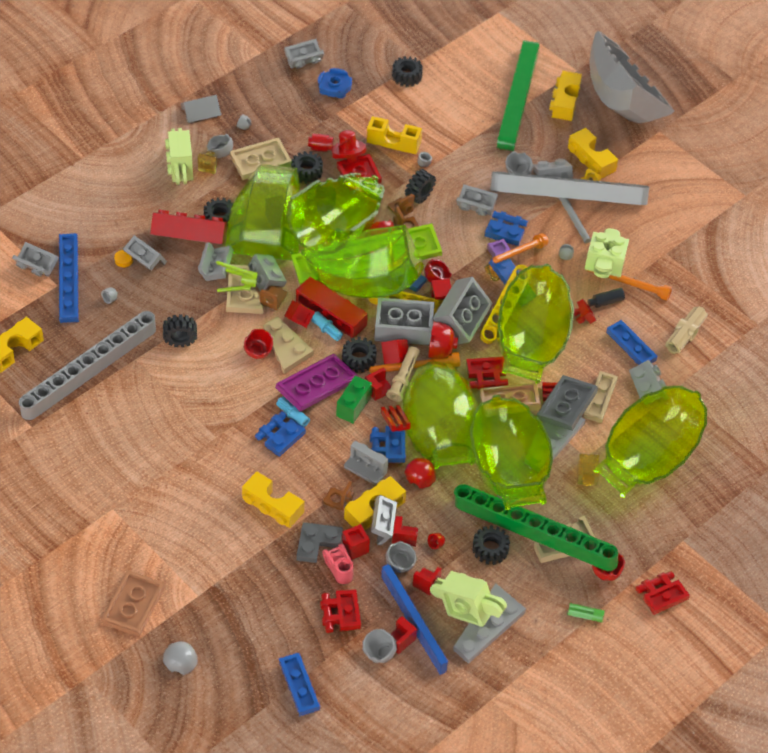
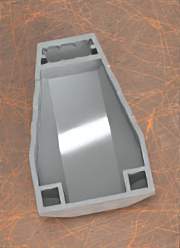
M598 30L595 33L591 46L589 63L591 80L601 101L627 120L636 123L650 122L671 115L674 109L654 85L651 87L648 84L650 80L645 75L642 77L637 72L639 70L638 66L630 64L628 61L630 57L616 42Z

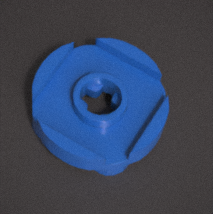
M339 68L329 69V72L326 73L323 71L318 77L320 94L344 98L352 88V78L348 76L345 70Z

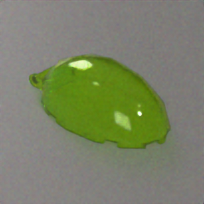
M532 264L517 274L506 289L497 319L496 337L500 352L505 358L502 373H511L535 381L536 384H539L541 381L543 368L552 364L564 351L573 328L574 305L570 297V287L562 273L560 275L549 264H544L543 266Z
M432 360L417 368L406 388L403 411L411 423V429L406 430L407 435L410 437L416 451L420 452L425 459L431 461L435 469H438L439 466L465 463L473 465L474 454L482 434L479 405L469 382L451 364Z
M684 385L665 386L658 391L645 394L626 408L612 426L605 445L606 458L594 469V472L601 474L621 493L620 496L624 498L634 487H644L659 482L684 465L699 445L707 426V407L701 399L700 392L683 387ZM605 465L610 469L614 476L604 467ZM620 481L625 483L628 487L626 488Z
M494 395L492 399L481 402L473 413L470 440L474 464L482 481L503 499L506 510L516 506L541 503V505L546 504L544 487L550 477L553 456L551 440L542 421L530 412V408L514 397L507 399L501 398L500 395Z

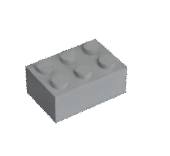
M473 276L455 281L432 319L435 322H443L451 326L455 337L458 338V344L468 343L473 338L493 303Z
M378 298L375 341L386 342L407 339L408 344L430 345L434 302Z

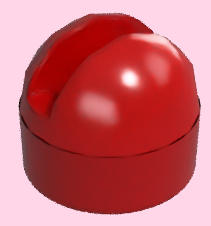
M432 533L428 536L427 541L431 549H440L445 545V537L441 533Z

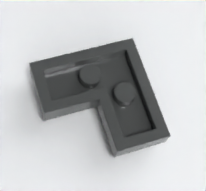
M303 522L297 551V561L317 563L320 546L337 548L341 544L343 527Z

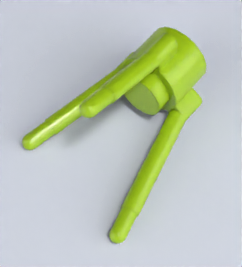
M216 261L217 265L227 268L225 269L226 272L242 276L241 283L244 284V286L218 288L217 292L250 291L251 287H256L258 273Z

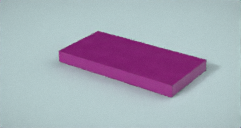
M333 353L276 383L275 388L301 412L346 388L354 376L358 375Z

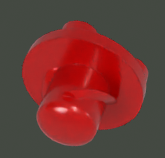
M344 130L339 133V143L331 148L332 158L355 161L358 156L366 153V144L357 140L354 131Z

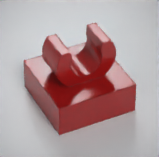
M584 299L577 302L579 308L572 311L575 317L580 315V317L576 318V321L579 324H582L585 320L590 324L595 322L596 318L590 306Z

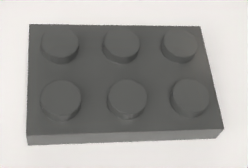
M563 375L541 407V410L537 413V420L573 431L597 394L598 386Z

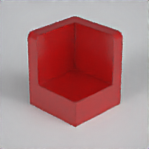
M450 278L431 280V298L445 299L452 288Z
M292 300L284 317L307 328L315 311Z
M407 339L381 342L384 364L402 363L408 351Z
M384 367L365 376V380L372 383L371 397L374 401L386 396L387 391L391 389L390 383L386 380V369Z
M395 516L392 544L402 541L416 547L418 528L402 526L403 517Z
M361 524L342 531V544L345 546L351 560L369 553L370 539Z
M424 567L420 572L415 571L412 586L430 596L432 594L430 587L437 578H441L442 568L437 567L434 573Z
M403 616L396 620V628L391 633L396 641V653L398 655L416 640L417 628Z

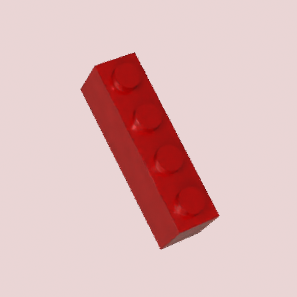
M158 209V212H153L150 234L225 244L227 222H223V218L212 217V220L205 219V215L194 214V217H187V213L176 212V215L169 214V210Z
M309 277L296 289V302L315 312L319 311L326 319L332 320L333 325L351 338H355L367 326L368 313L365 310L358 308L348 299H344L334 290H330L320 281Z

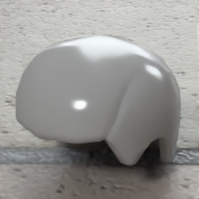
M228 134L217 135L208 141L206 147L213 157L220 159L227 157L230 151L233 150V141Z
M513 151L505 160L508 173L530 174L532 172V159L525 152L517 153Z
M402 541L391 544L385 555L386 564H389L393 571L398 573L411 570L417 559L416 552L411 545Z
M384 629L372 630L363 640L364 653L376 663L382 664L389 661L397 650L396 641L393 636Z
M179 641L167 647L163 654V662L171 672L177 671L182 675H186L196 667L198 656L190 644Z

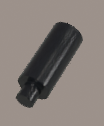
M617 288L595 294L587 302L589 306L598 308L624 301L625 294L622 288Z

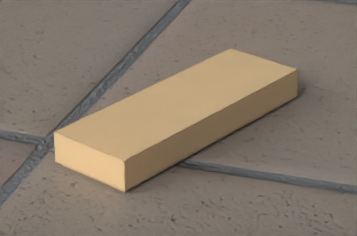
M602 371L599 372L595 383L598 386V392L584 412L583 418L602 423L618 376Z

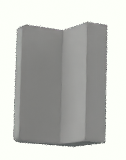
M217 95L180 103L182 110H185L188 123L221 115Z
M135 235L123 248L127 254L150 271L153 270L159 261L163 264L167 263L160 253Z
M381 495L375 500L371 532L378 535L377 544L380 546L393 536L397 502Z

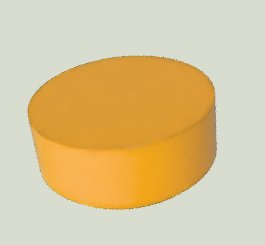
M124 250L115 253V264L118 267L126 268L132 265L133 257Z

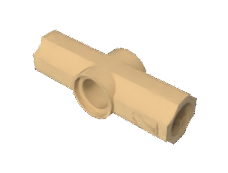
M700 306L694 307L685 319L682 318L678 322L674 333L665 345L669 352L673 354L680 353L688 341H693L699 327L707 319L708 314L704 308Z

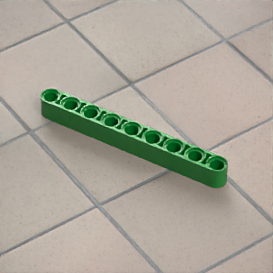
M523 40L497 140V149L514 151L538 57L540 47L538 42Z
M460 484L454 489L455 506L463 512L605 571H612L618 565V549L608 542L469 485Z

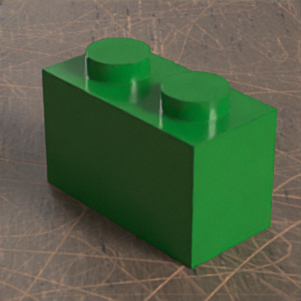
M354 376L337 401L336 416L354 424L372 396V383Z

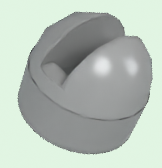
M242 114L238 120L237 127L246 130L251 126V120Z
M427 152L419 153L417 158L418 165L428 167L432 161V156Z
M569 244L562 245L559 250L560 258L570 260L573 257V247Z
M106 288L101 292L102 298L107 304L117 299L118 293L114 288Z

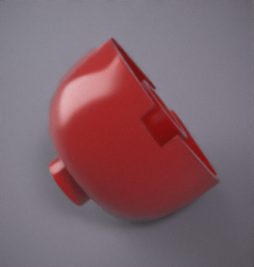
M433 322L428 358H447L451 355L453 349H457L458 338L455 337L453 328L448 324Z

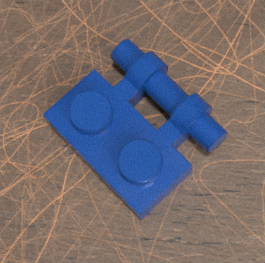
M494 211L492 218L498 219V221L490 219L485 231V237L498 241L504 239L506 243L519 246L525 229L519 227H527L528 220L522 219L521 216L507 215V212ZM506 221V222H509V223H513V226H512V225H509V224H506V223H504V222Z
M283 411L278 415L275 414L267 425L261 426L259 432L255 434V438L258 441L266 438L265 447L278 457L306 434V429L293 419L285 423L283 420L287 415ZM275 427L279 429L275 433L271 432Z
M385 426V432H379L378 427H373L370 434V442L372 443V448L370 449L383 454L388 459V463H405V430L392 432L389 426ZM385 442V447H380L379 443Z

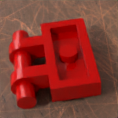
M504 357L466 359L468 379L476 378V381H469L470 389L477 388L479 390L481 388L508 386V379H500L501 376H506L507 374ZM493 377V380H483V378Z
M672 571L662 572L656 578L646 579L636 586L638 594L642 592L647 593L643 596V600L653 615L689 600L690 595L680 580L671 582L675 578ZM660 584L663 586V587H660V588H658V589L655 588L656 586H658V585H660Z
M356 589L336 591V598L331 599L328 593L321 595L320 607L324 615L322 624L325 627L326 633L334 632L333 625L339 624L340 631L361 629ZM337 608L338 614L332 615L331 609Z

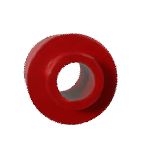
M313 133L312 137L309 136L308 147H311V151L328 152L333 147L334 137H330V135Z

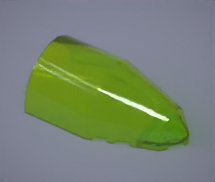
M360 173L341 175L336 180L327 178L326 182L314 181L289 199L287 221L290 232L296 241L309 252L321 256L335 255L369 231L376 220L385 188L377 182L378 177L374 175L372 177H361Z

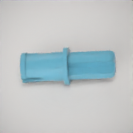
M319 311L314 313L311 321L321 329V332H326L336 341L343 337V333L333 325L332 320L326 319Z
M280 397L276 402V405L287 414L289 419L292 418L302 427H306L310 422V418L300 412L285 397Z

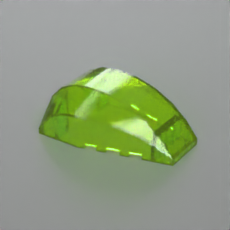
M260 164L247 180L231 207L226 246H231L234 254L250 256L255 254L271 255L275 259L292 261L291 255L300 253L304 232L297 168Z
M406 225L363 231V235L357 237L355 234H352L343 241L335 239L329 245L324 246L321 243L301 249V255L310 271L321 283L333 291L352 297L379 298L398 294L409 288L420 277L424 269L422 259Z

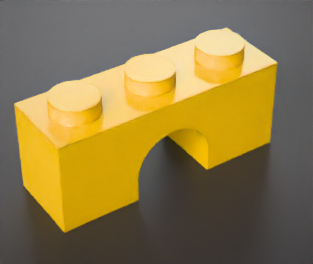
M562 70L561 77H557L555 87H558V89L554 88L553 98L555 100H551L550 110H553L552 118L572 121L582 74Z
M371 117L367 127L366 143L415 155L421 145L422 128L405 124L402 132H395L389 127V120Z
M587 128L570 135L568 142L569 151L588 169H592L597 174H600L601 179L616 172L618 158L608 149L601 152L594 151L597 138Z
M28 317L18 321L12 328L0 335V373L15 363L12 348L22 346L31 351L44 341L42 328Z
M256 471L242 486V498L247 504H252L259 508L263 514L273 517L280 525L291 528L304 514L305 501L289 491L281 498L270 497L273 493V481Z
M389 476L387 479L379 481L371 490L363 492L355 501H350L344 507V519L352 527L361 524L363 529L367 530L372 526L374 514L372 508L375 507L376 498L381 495L397 502V509L406 502V490Z

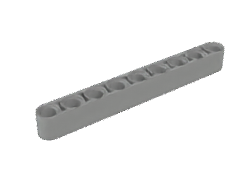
M492 172L490 190L497 192L647 205L649 186L508 172Z
M150 311L141 312L19 399L22 418L25 420L35 419L156 332L155 315Z

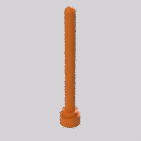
M539 233L533 237L532 241L494 256L492 260L497 264L534 247L538 249L546 247L548 245V237L544 233Z
M610 275L608 277L609 279L656 293L660 299L666 301L669 300L672 292V287L667 285L658 287L621 275V277Z
M453 352L444 359L418 360L415 362L413 369L448 365L452 366V368L460 367L459 352ZM402 363L371 366L369 372L373 373L383 367L386 369V372L399 371Z

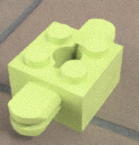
M175 128L168 132V139H165L166 150H169L166 152L167 163H170L167 164L168 175H172V182H176V185H180V181H183V184H187V181L193 180L189 130L182 131V128H178V131H175Z
M612 228L606 229L604 233L593 232L585 270L594 271V274L600 278H608L610 275L621 277L629 239L621 237L620 232Z
M451 571L445 580L437 578L430 587L431 593L443 600L448 616L480 627H484L491 615L500 618L507 607L506 602L502 598L490 594L487 582L479 578L467 576L464 573Z

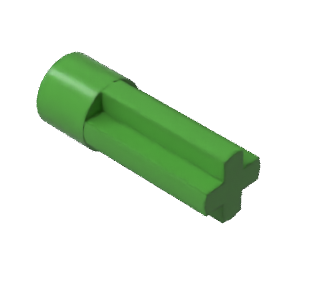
M570 603L568 615L602 623L605 610Z

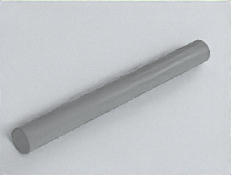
M558 197L585 243L591 242V238L568 199Z

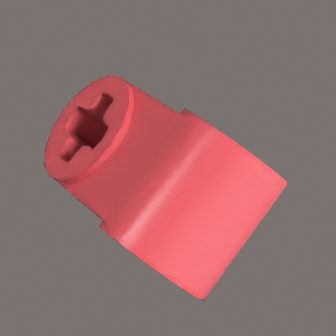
M341 543L337 548L322 551L324 561L330 568L336 581L340 584L350 583L353 580V562L345 546Z

